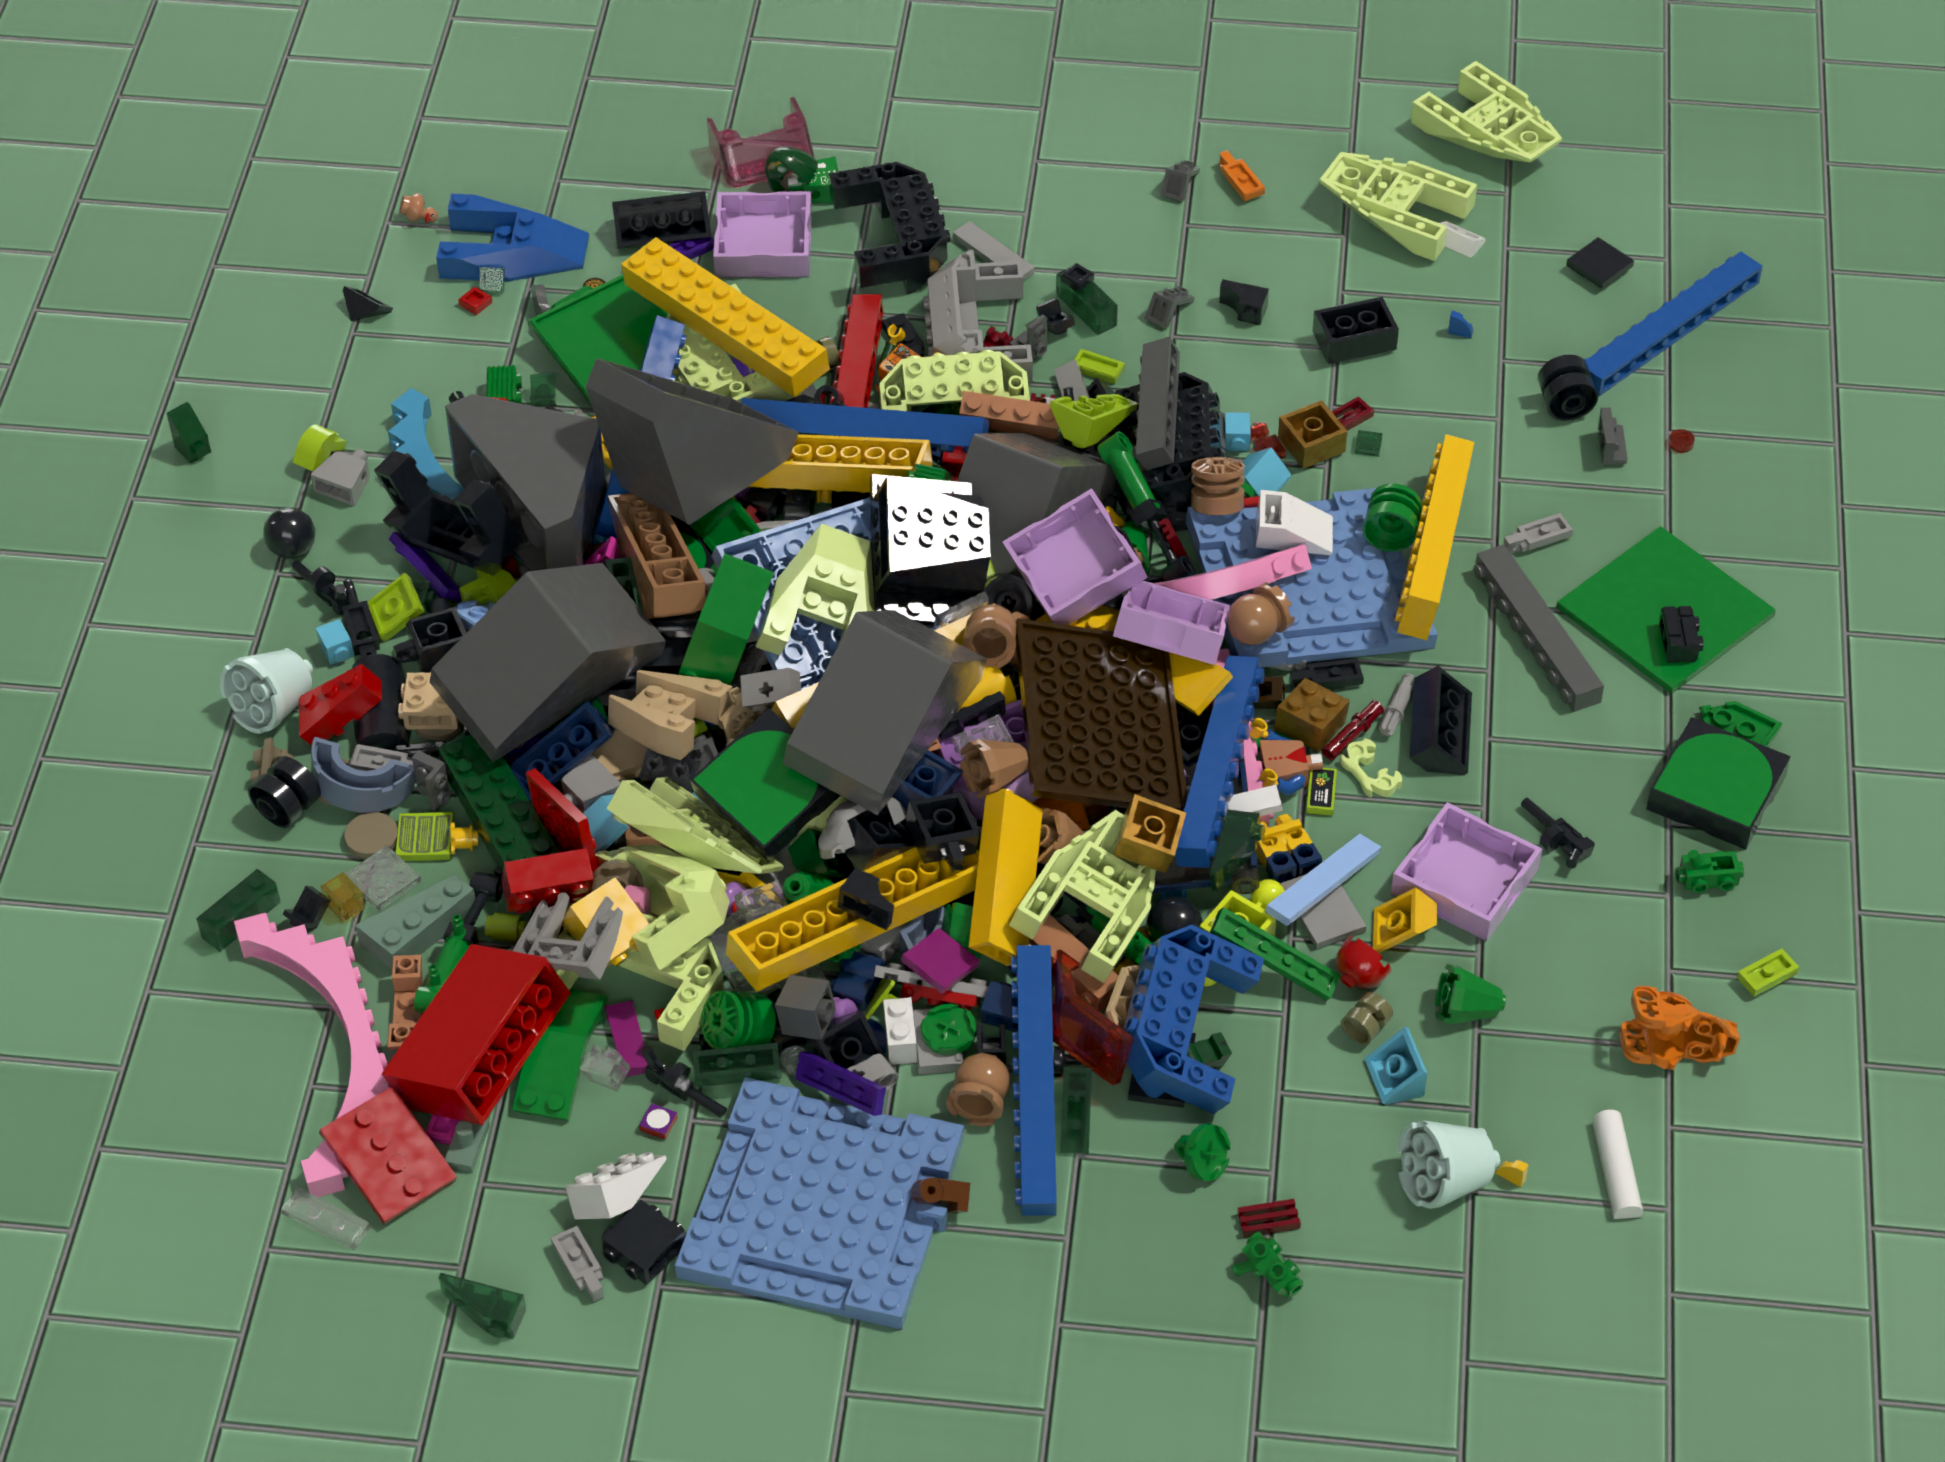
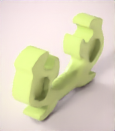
M1369 739L1350 743L1347 747V758L1341 755L1340 764L1345 770L1354 775L1368 797L1371 798L1373 792L1380 796L1388 797L1396 789L1401 788L1402 775L1398 771H1395L1392 777L1388 775V768H1384L1377 772V779L1368 777L1359 766V763L1366 766L1374 762L1375 743Z

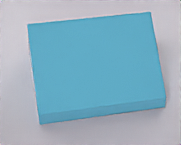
M1272 447L1249 454L1243 461L1245 465L1243 476L1245 477V482L1254 489V497L1260 496L1261 490L1279 492L1291 478V473Z
M614 794L601 796L583 813L588 818L591 836L597 845L595 854L606 850L629 829L628 824L618 822L613 818L614 814L606 809Z
M1404 1027L1364 1058L1381 1101L1385 1105L1423 1097L1425 1094L1427 1071L1409 1028Z

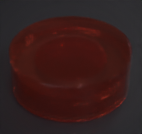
M1675 430L1670 435L1669 446L1672 450L1679 453L1689 452L1693 449L1695 437L1688 430Z

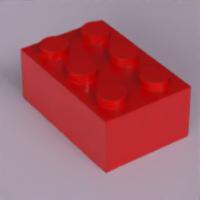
M587 848L504 862L501 882L508 912H528L532 908L537 907L541 900L547 902L548 908L556 904L558 894L566 893L570 897L569 901L572 904L590 894L593 874Z

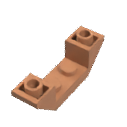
M421 955L393 956L392 981L395 994L393 1024H389L388 1050H398L423 1015L416 1013L414 1010V999L417 989L423 985Z

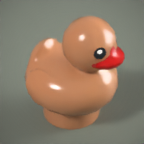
M413 194L410 197L403 195L399 213L406 215L409 221L416 222L422 218L425 223H434L438 218V213L434 208L428 207L423 209L425 200L421 194Z

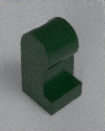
M1221 1032L1212 1034L1210 1038L1195 1042L1194 1044L1190 1043L1187 1052L1188 1057L1214 1069L1223 1067L1232 1054Z

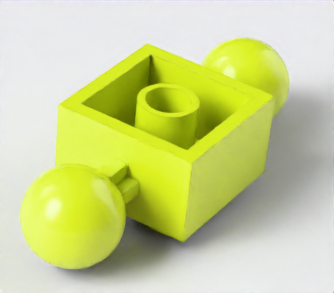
M1262 880L1254 886L1251 892V901L1231 890L1199 928L1210 932L1218 911L1224 907L1275 937L1276 919L1267 914L1265 910L1267 904L1282 894L1285 889L1275 880ZM1206 977L1204 987L1212 986L1217 982Z

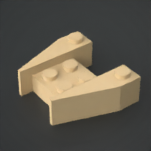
M638 670L636 697L632 701L614 695L609 696L608 724L656 753L682 760L694 748L695 721L693 719L698 718L719 725L720 717L731 706L728 691L732 689V686L724 684L719 680Z

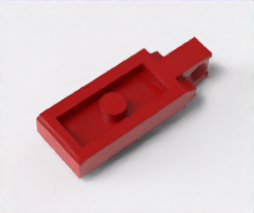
M903 982L901 998L911 997L912 1003H916L921 998H928L927 1004L939 1006L943 1005L944 1001L955 1003V1005H959V1008L964 1010L966 1008L971 1011V1006L979 1007L980 997L976 995L949 990L942 994L932 987Z

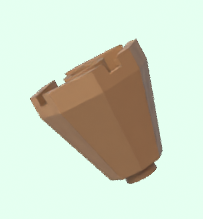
M978 739L970 741L961 748V755L965 754V761L960 762V769L963 770L962 775L968 790L971 792L977 791L979 794L976 796L979 799L985 798L988 794L995 793L1028 769V751L1019 743Z
M1043 809L1038 864L1046 865L1056 850H1061L1072 839L1084 834L1065 813L1054 809Z

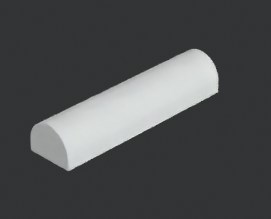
M1617 1110L1601 1111L1593 1117L1592 1124L1613 1219L1643 1217L1642 1203L1621 1113Z

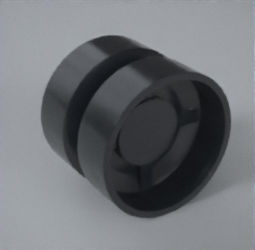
M1570 354L1561 355L1546 362L1539 370L1538 382L1548 412L1552 417L1563 421L1575 420L1587 415L1594 409L1598 402V393L1588 365L1582 357Z
M282 756L268 768L267 774L261 775L249 786L248 795L254 807L264 818L280 828H288L302 815V810H307L320 798L321 789L315 777L305 766L291 757Z

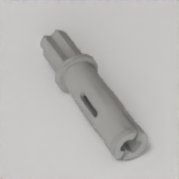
M1406 673L1402 676V680L1390 705L1384 709V717L1379 726L1381 735L1392 736L1398 722L1403 720V712L1414 689V675Z

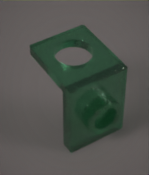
M554 373L531 374V405L535 407L557 406Z

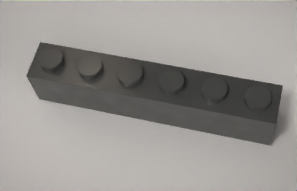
M1170 336L1143 344L1142 355L1140 356L1139 410L1136 411L1138 427L1135 429L1137 442L1134 448V455L1136 460L1141 462L1146 470L1174 463L1180 351Z

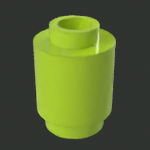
M496 912L494 915L488 914L485 922V936L491 937L492 940L518 942L527 926V922L523 921L522 915Z

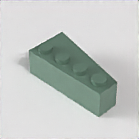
M453 875L356 924L359 945L392 970L393 956L421 955L443 937L449 923L453 921L452 917L458 914L464 920L475 900L474 889L458 876Z

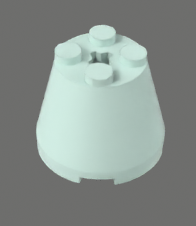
M288 648L239 657L224 666L221 672V694L223 698L228 699L234 710L233 718L248 731L261 734L277 727L299 705L300 696L311 690V673L313 668L308 660H303L298 654Z
M1419 1121L1408 1124L1401 1132L1398 1140L1397 1151L1401 1152L1403 1172L1398 1173L1400 1182L1406 1195L1416 1206L1430 1209L1439 1208L1488 1185L1493 1178L1495 1167H1498L1500 1164L1499 1153L1493 1149L1492 1143L1483 1128Z

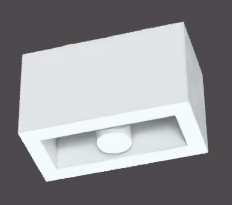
M911 997L883 1000L889 1064L917 1063V1046Z

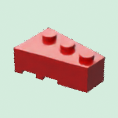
M360 664L301 695L299 698V737L312 746L315 737L328 740L334 734L337 736L341 735L344 732L343 727L353 718L357 721L382 700L381 679L363 664Z

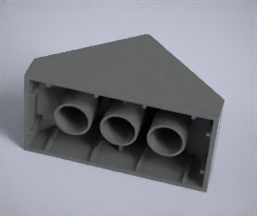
M596 358L585 386L620 487L687 524L698 520L787 461L799 434L798 431L731 397Z
M474 394L445 405L454 477L463 489L474 479L484 483L488 482L496 488V495L507 507V513L511 520L519 527L518 532L523 542L516 555L529 571L584 565L585 560L589 557L606 493L602 438L597 419Z
M1031 433L974 434L957 482L971 483L972 495L980 496L988 507L990 560L995 574H1011L1023 578L1010 558L1003 541L1029 525L1049 517L1061 506L1091 488L1103 504L1108 493L1114 495L1116 492L1117 479L1110 465L1105 463L1103 459L1048 438Z
M603 563L529 571L432 668L429 683L492 762H495L569 715L587 701L602 694L663 654L666 640Z
M896 610L856 612L787 742L783 764L878 815L982 680L987 658Z

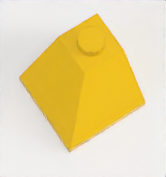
M1414 888L1374 908L1373 949L1381 953L1436 926L1437 903L1419 889Z

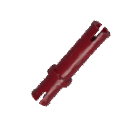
M1372 700L1360 713H1355L1351 718V722L1321 749L1324 757L1333 761L1362 732H1367L1371 728V723L1384 713L1383 706L1378 701ZM1347 734H1349V735L1340 743V741H1341Z

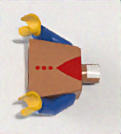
M1256 718L1250 724L1253 728L1250 731L1251 737L1258 739L1261 736L1260 761L1263 772L1259 779L1264 781L1262 784L1263 788L1277 785L1278 793L1290 796L1309 784V771L1323 769L1321 753L1306 755L1302 741L1279 736L1270 729H1267V723L1261 718Z

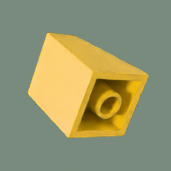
M615 877L571 905L562 922V926L577 941H581L604 897H609L614 902L611 909L614 911L619 907L623 911L617 941L607 967L611 964L615 967L620 965L628 958L627 954L634 949L639 952L632 936L649 925Z

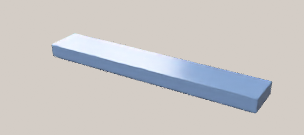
M1358 834L1267 904L1265 912L1288 926L1378 856L1382 847L1362 834Z

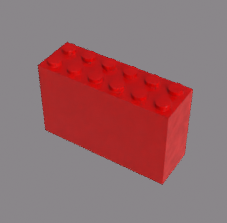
M471 944L381 1075L390 1086L395 1088L409 1110L483 1125L571 992L546 957Z

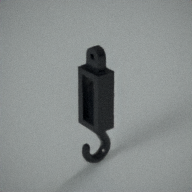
M345 579L343 585L346 587L348 605L342 606V611L355 656L361 655V658L377 654L376 650H380V645L367 600L359 602L352 579ZM361 633H368L371 635L370 638H365L361 640L356 639L357 636Z

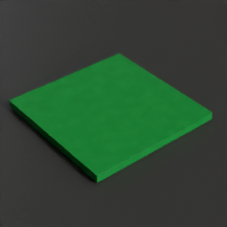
M622 274L529 319L528 325L592 407L585 386L596 358L640 370L656 316L666 318L668 313L625 285Z
M1661 526L1558 600L1556 608L1671 694L1769 621L1776 613V609ZM1691 606L1694 616L1699 617L1700 628L1697 633L1698 636H1703L1704 647L1703 651H1699L1698 660L1695 662L1680 661L1676 663H1668L1666 661L1659 626L1661 608Z

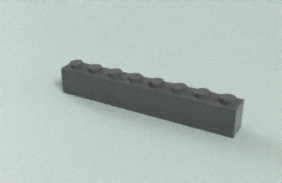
M1503 544L1477 553L1474 565L1476 577L1482 580L1489 596H1493L1498 603L1501 613L1505 614L1510 620L1512 629L1519 633L1526 649H1530L1533 653L1537 665L1542 667L1548 675L1549 682L1556 686L1563 702L1568 704L1573 712L1601 703L1604 690L1603 683L1506 546Z

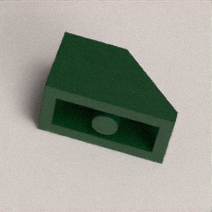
M188 402L166 413L174 447L190 464L211 453L208 435Z
M808 828L787 848L792 858V864L799 871L805 870L842 879L846 876L837 854H835L834 858H820L818 840L822 833L821 831Z

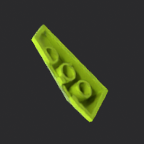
M1118 394L1097 395L1096 399L1079 396L1077 401H1071L1072 398L1067 396L1050 402V408L1063 437L1072 441V445L1078 448H1086L1099 442L1138 406V403Z

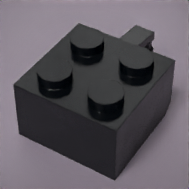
M456 607L410 619L406 624L409 640L393 646L394 654L398 664L417 661L422 672L431 673L432 668L467 633Z
M961 792L909 802L906 826L923 863L927 864L946 860L952 871L962 870L964 856L976 854L979 833Z

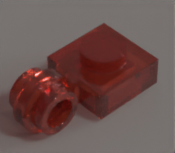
M1257 421L1250 426L1251 438L1255 440L1253 441L1255 452L1272 447L1280 459L1286 457V449L1276 434L1269 436V430L1265 422Z

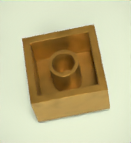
M1321 400L1280 416L1278 438L1304 469L1346 452L1347 430Z
M1304 678L1277 707L1274 729L1294 740H1300L1304 745L1320 752L1346 723L1350 700Z
M1134 794L1125 812L1113 855L1166 873L1177 850L1186 812Z

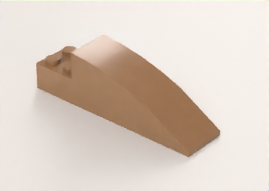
M632 493L608 495V503L624 568L636 604L648 619L693 614L701 611L705 604V581L671 515Z

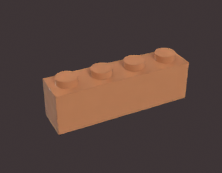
M963 391L960 416L984 417L989 421V430L1007 433H1031L1057 440L1059 426L1050 408V404Z
M1049 914L1034 939L1029 938V945H1051V973L1060 979L1064 988L1072 990L1084 1006L1091 1007L1098 1014L1108 1006L1118 975L1112 971L1104 984L1081 970L1090 950Z

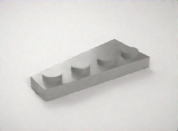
M889 963L888 967L876 965L875 977L934 988L917 973L905 971L904 965ZM970 978L969 983L959 981L949 991L985 998L989 987H986V981Z

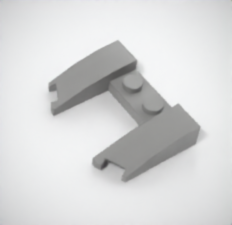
M566 893L558 894L556 904L549 908L547 902L541 900L513 951L546 957L554 969L574 971L580 978L600 980L615 947L623 911L619 907L613 911L611 908L614 902L609 897H604L581 941L557 939V936L561 929L570 897Z

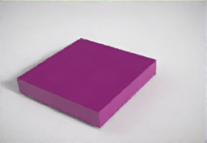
M940 928L904 953L901 959L905 965L942 994L975 970L980 963L977 957Z

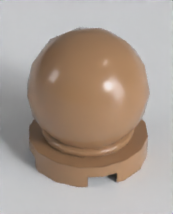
M1265 582L1255 588L1253 594L1241 596L1230 606L1227 626L1231 635L1240 643L1255 646L1267 642L1275 632L1282 633L1293 626L1295 618L1294 616L1290 617L1288 607L1291 606V603L1286 594L1277 585L1270 587L1268 582Z
M985 604L975 609L966 622L963 646L987 658L985 666H996V668L1004 666L1011 660L1015 652L1017 625L1014 617L1009 610L1000 605Z
M978 1053L967 1057L955 1073L954 1086L951 1088L946 1101L947 1109L952 1116L956 1118V1115L959 1114L969 1119L968 1124L980 1127L992 1126L997 1118H1001L1004 1109L1003 1099L1010 1089L1009 1071L1006 1065L996 1056Z

